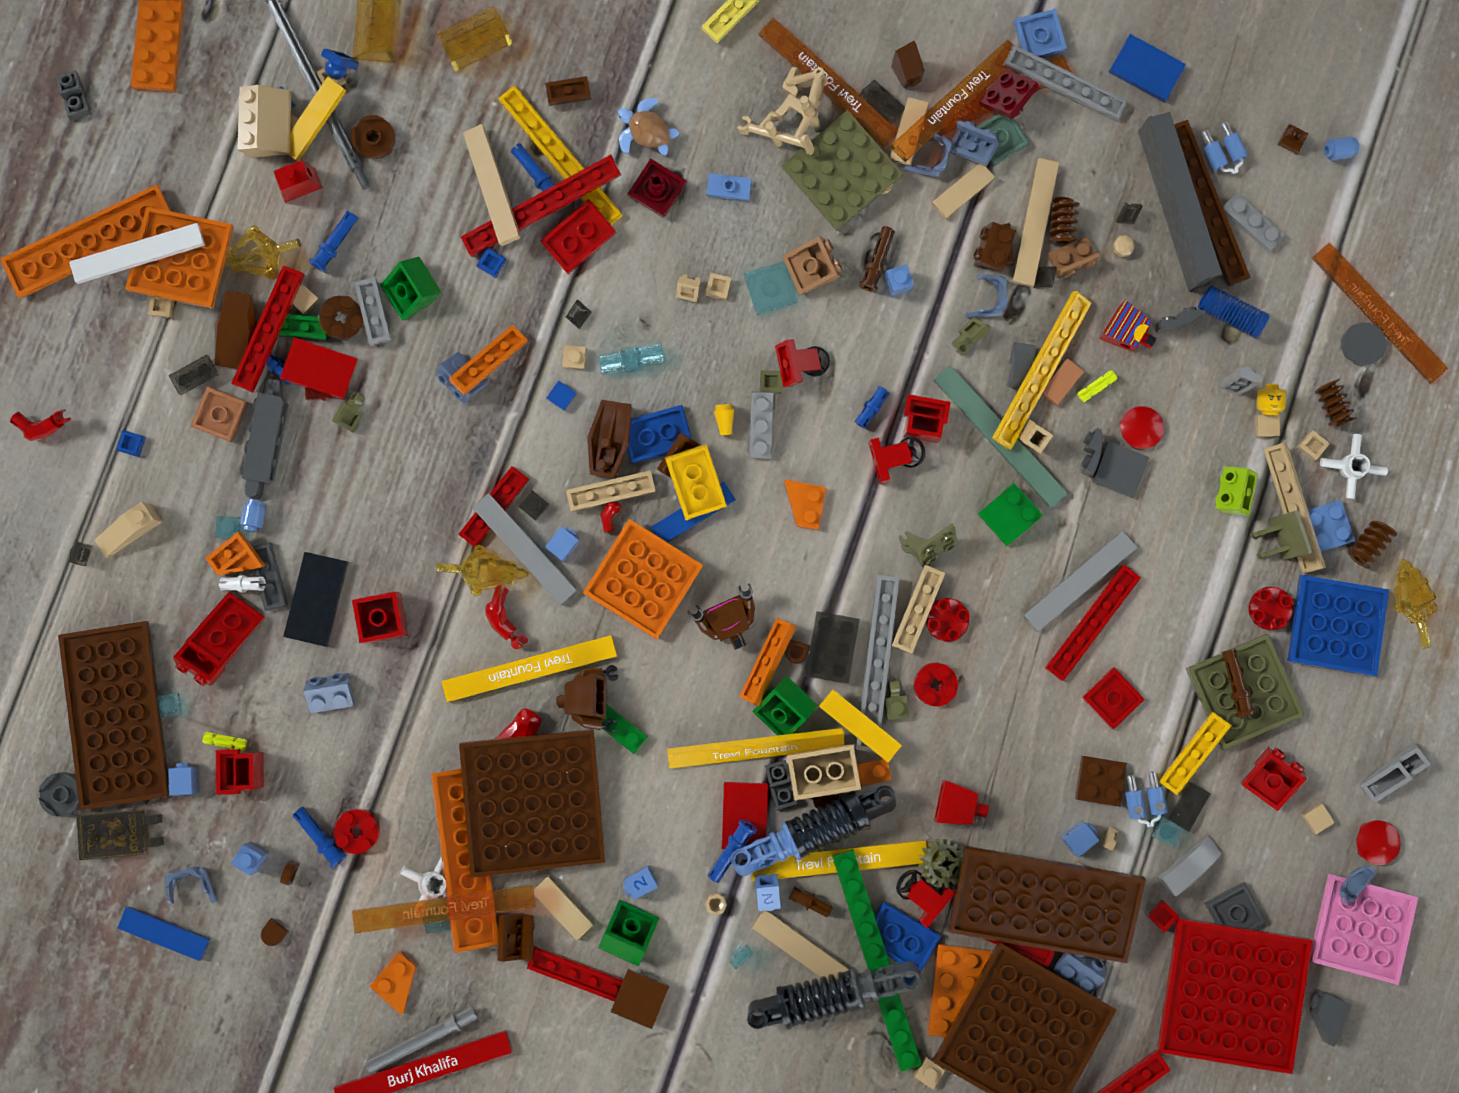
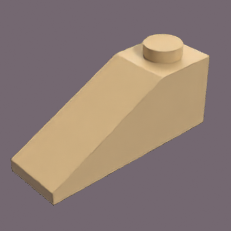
M140 502L123 513L95 539V542L105 558H109L163 522L151 504Z

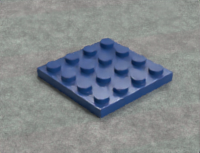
M1299 575L1287 661L1377 676L1389 589Z

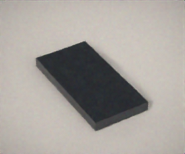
M304 552L283 637L328 647L348 561Z

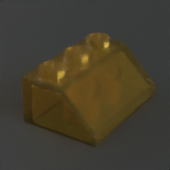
M358 0L353 59L396 63L401 0Z
M494 6L436 33L455 72L512 45L510 35Z

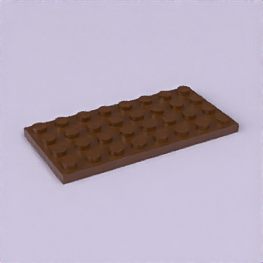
M149 621L58 635L80 810L168 797L169 776Z
M965 846L948 930L949 933L1127 963L1146 879L1144 876Z

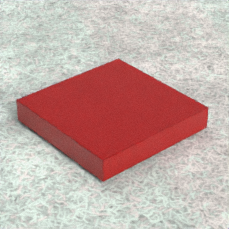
M1112 667L1081 697L1112 730L1145 700L1115 667Z

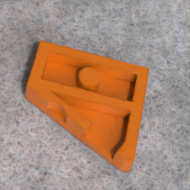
M785 480L784 485L796 526L819 530L826 487Z
M242 532L234 534L205 557L217 576L266 566Z
M399 951L369 986L400 1015L406 1009V1002L417 965L402 951Z

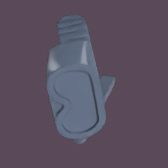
M925 130L924 134L934 138L939 144L940 157L937 163L932 167L904 165V170L938 177L946 167L952 141L935 132Z
M989 274L977 275V279L987 280L993 284L997 291V302L991 309H979L978 312L966 313L967 319L1003 315L1008 304L1006 278Z
M1366 865L1352 871L1340 887V898L1343 905H1346L1348 902H1354L1377 873L1373 868Z
M190 867L165 876L166 895L170 905L174 904V888L182 878L189 875L200 878L203 892L205 894L208 893L211 903L218 901L205 868Z

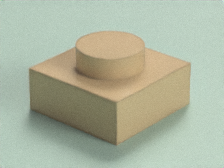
M564 345L562 367L585 370L586 347Z
M925 1056L921 1062L922 1066L917 1068L914 1077L931 1089H934L944 1074L945 1069Z

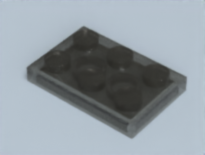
M816 611L805 676L849 684L860 619Z

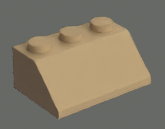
M263 85L239 87L238 150L251 158L290 154L291 91Z
M853 744L787 754L794 800L861 790Z

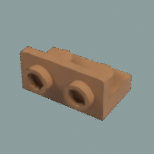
M1088 236L1047 254L1057 278L1062 276L1065 278L1071 277L1077 273L1076 270L1083 267L1087 270L1097 264L1096 261L1101 257L1099 252L1095 253Z

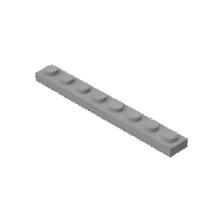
M877 575L860 708V712L880 728L882 725L899 577ZM857 738L855 750L874 752Z

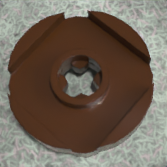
M368 115L361 118L356 127L354 125L351 132V141L355 149L362 157L367 159H380L390 155L396 140L392 126L378 115ZM372 133H375L377 136H379V138L375 142L368 140V137H371Z
M339 295L327 299L323 303L318 316L319 325L323 332L339 340L353 337L363 325L360 306L350 296ZM337 312L346 315L345 323L336 321Z

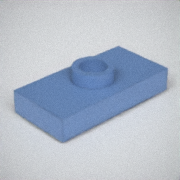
M709 173L706 195L708 197L749 201L752 178Z

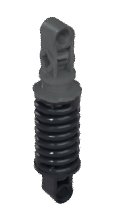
M906 961L892 966H884L876 970L867 969L866 972L859 974L855 967H852L847 971L838 972L837 980L834 974H829V982L825 976L820 977L821 984H819L817 978H814L811 981L812 986L808 980L803 982V986L800 982L796 983L795 989L792 984L777 986V995L754 1000L749 1004L747 1022L754 1029L784 1023L788 1030L798 1025V1023L802 1025L806 1021L814 1022L815 1018L822 1020L823 1017L838 1016L840 1012L842 1014L848 1013V1010L851 1012L865 1010L867 1001H878L881 997L893 996L897 993L917 989L921 983L919 966L913 961ZM909 973L914 974V976L910 978L906 977L905 975ZM759 1012L762 1015L755 1016L753 1013Z

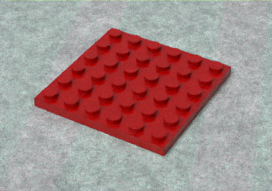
M1177 918L1157 1051L1163 1054L1293 1074L1312 940L1303 937Z

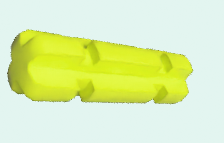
M1112 370L1108 371L1103 377L1101 376L1088 385L1087 389L1084 388L1078 392V397L1082 402H1086L1106 388L1108 384L1110 385L1116 381V374Z
M205 732L202 742L204 744H214V746L229 749H241V751H245L247 747L246 739H236L235 737L221 734L216 735L211 732Z

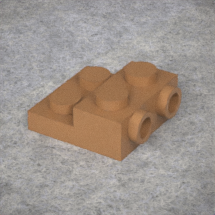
M818 236L782 256L799 295H803L819 286H825L842 277L840 271L843 270L841 263L837 258H833L831 252L834 251V248L829 239L825 240L824 237Z

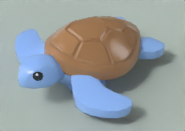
M648 98L641 101L635 114L625 108L618 110L619 118L624 123L629 124V128L624 130L619 138L621 150L625 154L629 153L630 143L634 139L641 146L658 147L659 153L667 156L668 147L666 144L669 143L670 139H674L679 135L677 129H668L660 116L650 112L653 107L658 105L659 101L656 98Z

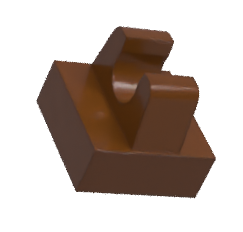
M1289 124L1277 145L1297 154L1309 133Z

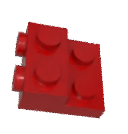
M186 643L173 657L176 669L183 674L187 672L195 676L193 679L201 686L206 684L212 686L225 671V666L220 669Z
M1267 747L1254 762V768L1241 781V785L1279 811L1307 780L1305 772H1303L1305 768L1297 761L1289 762L1285 759L1286 754L1279 748L1273 750Z

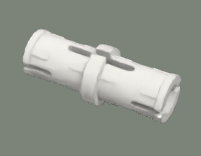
M245 575L221 577L219 582H225V584H219L221 591L237 590L241 593L247 590L263 591L265 586H260V584H266L264 577H247Z

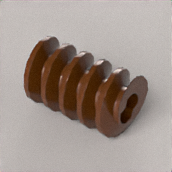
M1054 197V204L1052 205L1054 212L1051 214L1053 221L1050 222V227L1053 229L1049 232L1051 236L1049 243L1067 245L1070 241L1076 240V237L1071 235V233L1077 232V228L1071 225L1078 223V220L1072 218V216L1079 215V211L1073 210V208L1079 207L1080 203L1068 197Z
M1340 378L1320 386L1315 391V394H1323L1318 401L1326 402L1321 407L1322 410H1330L1325 415L1326 418H1333L1328 423L1329 426L1337 427L1357 419V417H1350L1354 409H1346L1351 404L1350 401H1343L1347 393H1339L1344 388L1343 385H1336Z
M1371 521L1369 527L1365 528L1364 534L1359 536V541H1355L1353 547L1348 549V555L1358 565L1370 569L1367 562H1376L1372 555L1380 557L1381 553L1377 549L1386 550L1387 547L1383 542L1391 543L1392 540L1389 535L1396 537L1397 532L1383 522Z

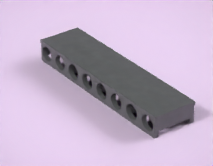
M1167 112L1153 117L1149 116L1138 130L1188 291H1192L1193 289L1209 285L1214 277L1220 276L1222 273L1171 113Z

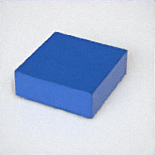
M487 248L476 266L496 278L507 260Z
M558 380L546 399L565 411L577 393Z
M123 430L116 450L139 457L146 437Z

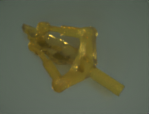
M251 226L233 248H228L224 266H232V270L235 273L241 270L249 271L252 274L265 275L268 279H274L279 273L280 253L301 247V242L297 238L277 244L276 241L271 240L262 233L257 226ZM250 240H253L259 246L235 255V251L240 247H244ZM261 257H264L266 260V268L257 266L246 267L244 265L254 263Z
M481 545L474 547L471 554L463 560V565L436 563L435 572L462 574V578L474 596H479L483 590L498 587L500 584L507 583L513 585L515 579H522L529 575L523 568L516 567L514 561L501 560L498 556L486 552L485 548Z
M1402 559L1398 568L1400 570L1395 578L1397 580L1396 587L1394 588L1395 610L1398 613L1404 614L1411 624H1416L1422 649L1430 648L1432 645L1425 622L1429 621L1432 614L1437 611V605L1433 601L1436 599L1435 592H1432L1428 585L1429 581L1420 574L1421 571L1417 568L1415 569L1409 561Z

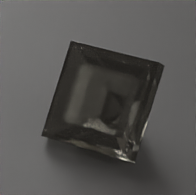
M1125 203L1116 222L1134 225L1138 220L1143 205Z
M1038 267L1034 288H1053L1057 267Z
M576 300L565 318L580 329L592 311L579 300Z

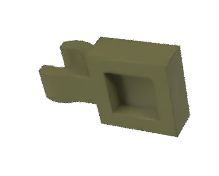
M973 317L959 330L960 336L952 342V346L957 348L956 352L961 356L966 354L970 343L975 345L990 331L988 325Z
M761 370L760 392H773V410H775V394H782L780 371Z
M352 391L348 398V405L343 402L341 403L332 422L353 432L363 415L358 410L366 397Z
M889 681L890 697H885L884 700L886 719L909 718L907 695L900 696L899 681Z

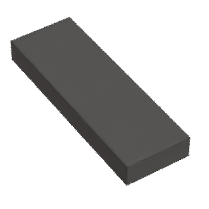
M272 543L254 546V550L266 565L263 568L254 569L256 577H264L266 584H260V586H265V589L260 591L264 610L270 611L288 606Z

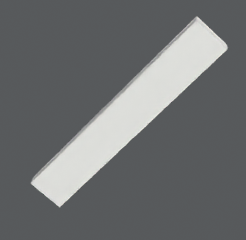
M198 223L76 259L69 263L75 282L80 284L205 246L200 226Z

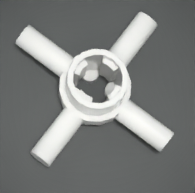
M1353 434L1351 454L1345 456L1341 461L1321 458L1320 466L1339 469L1341 475L1348 479L1345 499L1349 500L1355 499L1357 479L1362 478L1367 473L1386 476L1388 473L1387 467L1370 465L1369 459L1365 455L1360 454L1361 434ZM1352 467H1358V471H1353Z
M440 858L434 871L426 872L423 875L406 866L400 872L401 875L418 883V890L422 895L414 911L420 910V912L416 911V913H421L422 915L423 910L421 909L423 907L425 909L430 898H437L440 895L447 897L446 880L442 876V858ZM431 878H434L433 883L437 885L435 890L427 889Z

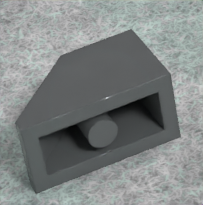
M1318 990L1311 999L1310 1012L1322 1041L1335 1047L1351 1005Z

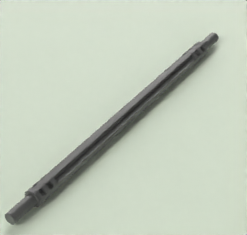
M266 0L313 96H315L322 84L280 0ZM333 110L326 122L351 172L355 173L362 189L366 190L370 187V184L362 170L363 165L335 110Z

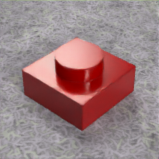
M1160 900L1146 915L1164 933L1180 917L1163 900Z

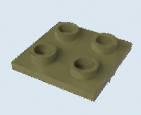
M1298 510L1270 518V528L1250 534L1251 538L1275 531L1280 546L1279 548L1257 554L1258 559L1279 552L1282 560L1312 553L1310 541L1307 538L1303 520Z
M953 523L928 540L905 531V535L908 539L905 540L901 535L899 536L902 550L905 553L912 554L919 560L922 567L935 562L944 551L949 552L957 543Z

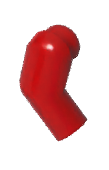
M619 502L607 503L601 512L604 533L615 531L612 518L615 513L621 511V504Z

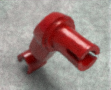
M66 409L56 411L54 415L40 422H31L22 413L16 412L10 418V423L23 432L25 439L36 441L52 435L64 426L66 422L71 421V418L64 419L63 413Z
M495 586L492 600L485 607L486 617L494 631L506 641L510 638L511 646L514 649H521L523 646L520 643H528V638L523 634L516 636L514 632L517 628L507 618L504 603L509 590L504 587L502 594H499L502 586Z

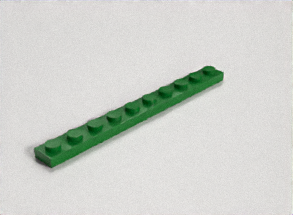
M851 849L832 855L867 968L876 970L884 966H890L854 850ZM899 993L879 998L878 1003L900 1072L922 1066Z

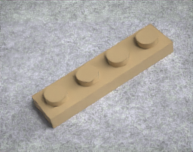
M651 470L566 490L571 512L656 492Z
M924 565L891 646L910 654L913 653L945 576L944 572Z

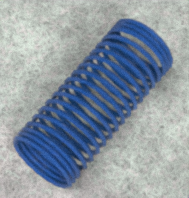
M1213 285L1207 288L1198 304V310H1204L1205 313L1212 314V317L1219 318V321H1226V324L1229 323L1230 326L1233 325V328L1236 327V329L1240 328V331L1243 330V333L1246 332L1247 335L1250 334L1254 338L1261 334L1270 316L1269 313L1267 314V312L1261 311L1253 305L1250 306V304L1243 302V300L1236 299L1233 295H1229L1225 291L1222 292V289L1219 290V288Z

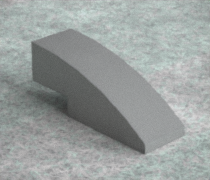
M1413 743L1383 764L1360 785L1371 800L1376 803L1413 779L1412 776L1431 764L1418 746Z
M1207 835L1174 860L1173 865L1157 877L1170 894L1177 897L1208 870L1222 853Z

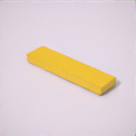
M330 77L326 78L290 132L289 155L297 161H300L347 91Z
M833 689L819 705L822 710L886 762H889L902 746Z
M1212 711L1159 779V782L1178 795L1232 725Z

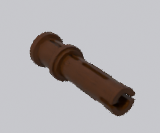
M883 226L881 228L870 263L865 265L866 272L864 278L859 282V287L869 292H877L878 290L877 283L880 276L884 273L883 263L895 230L890 227Z
M1236 649L1223 651L1222 655L1233 692L1231 693V699L1234 700L1237 710L1236 717L1255 714L1256 710L1253 709L1250 700L1251 691L1246 689Z

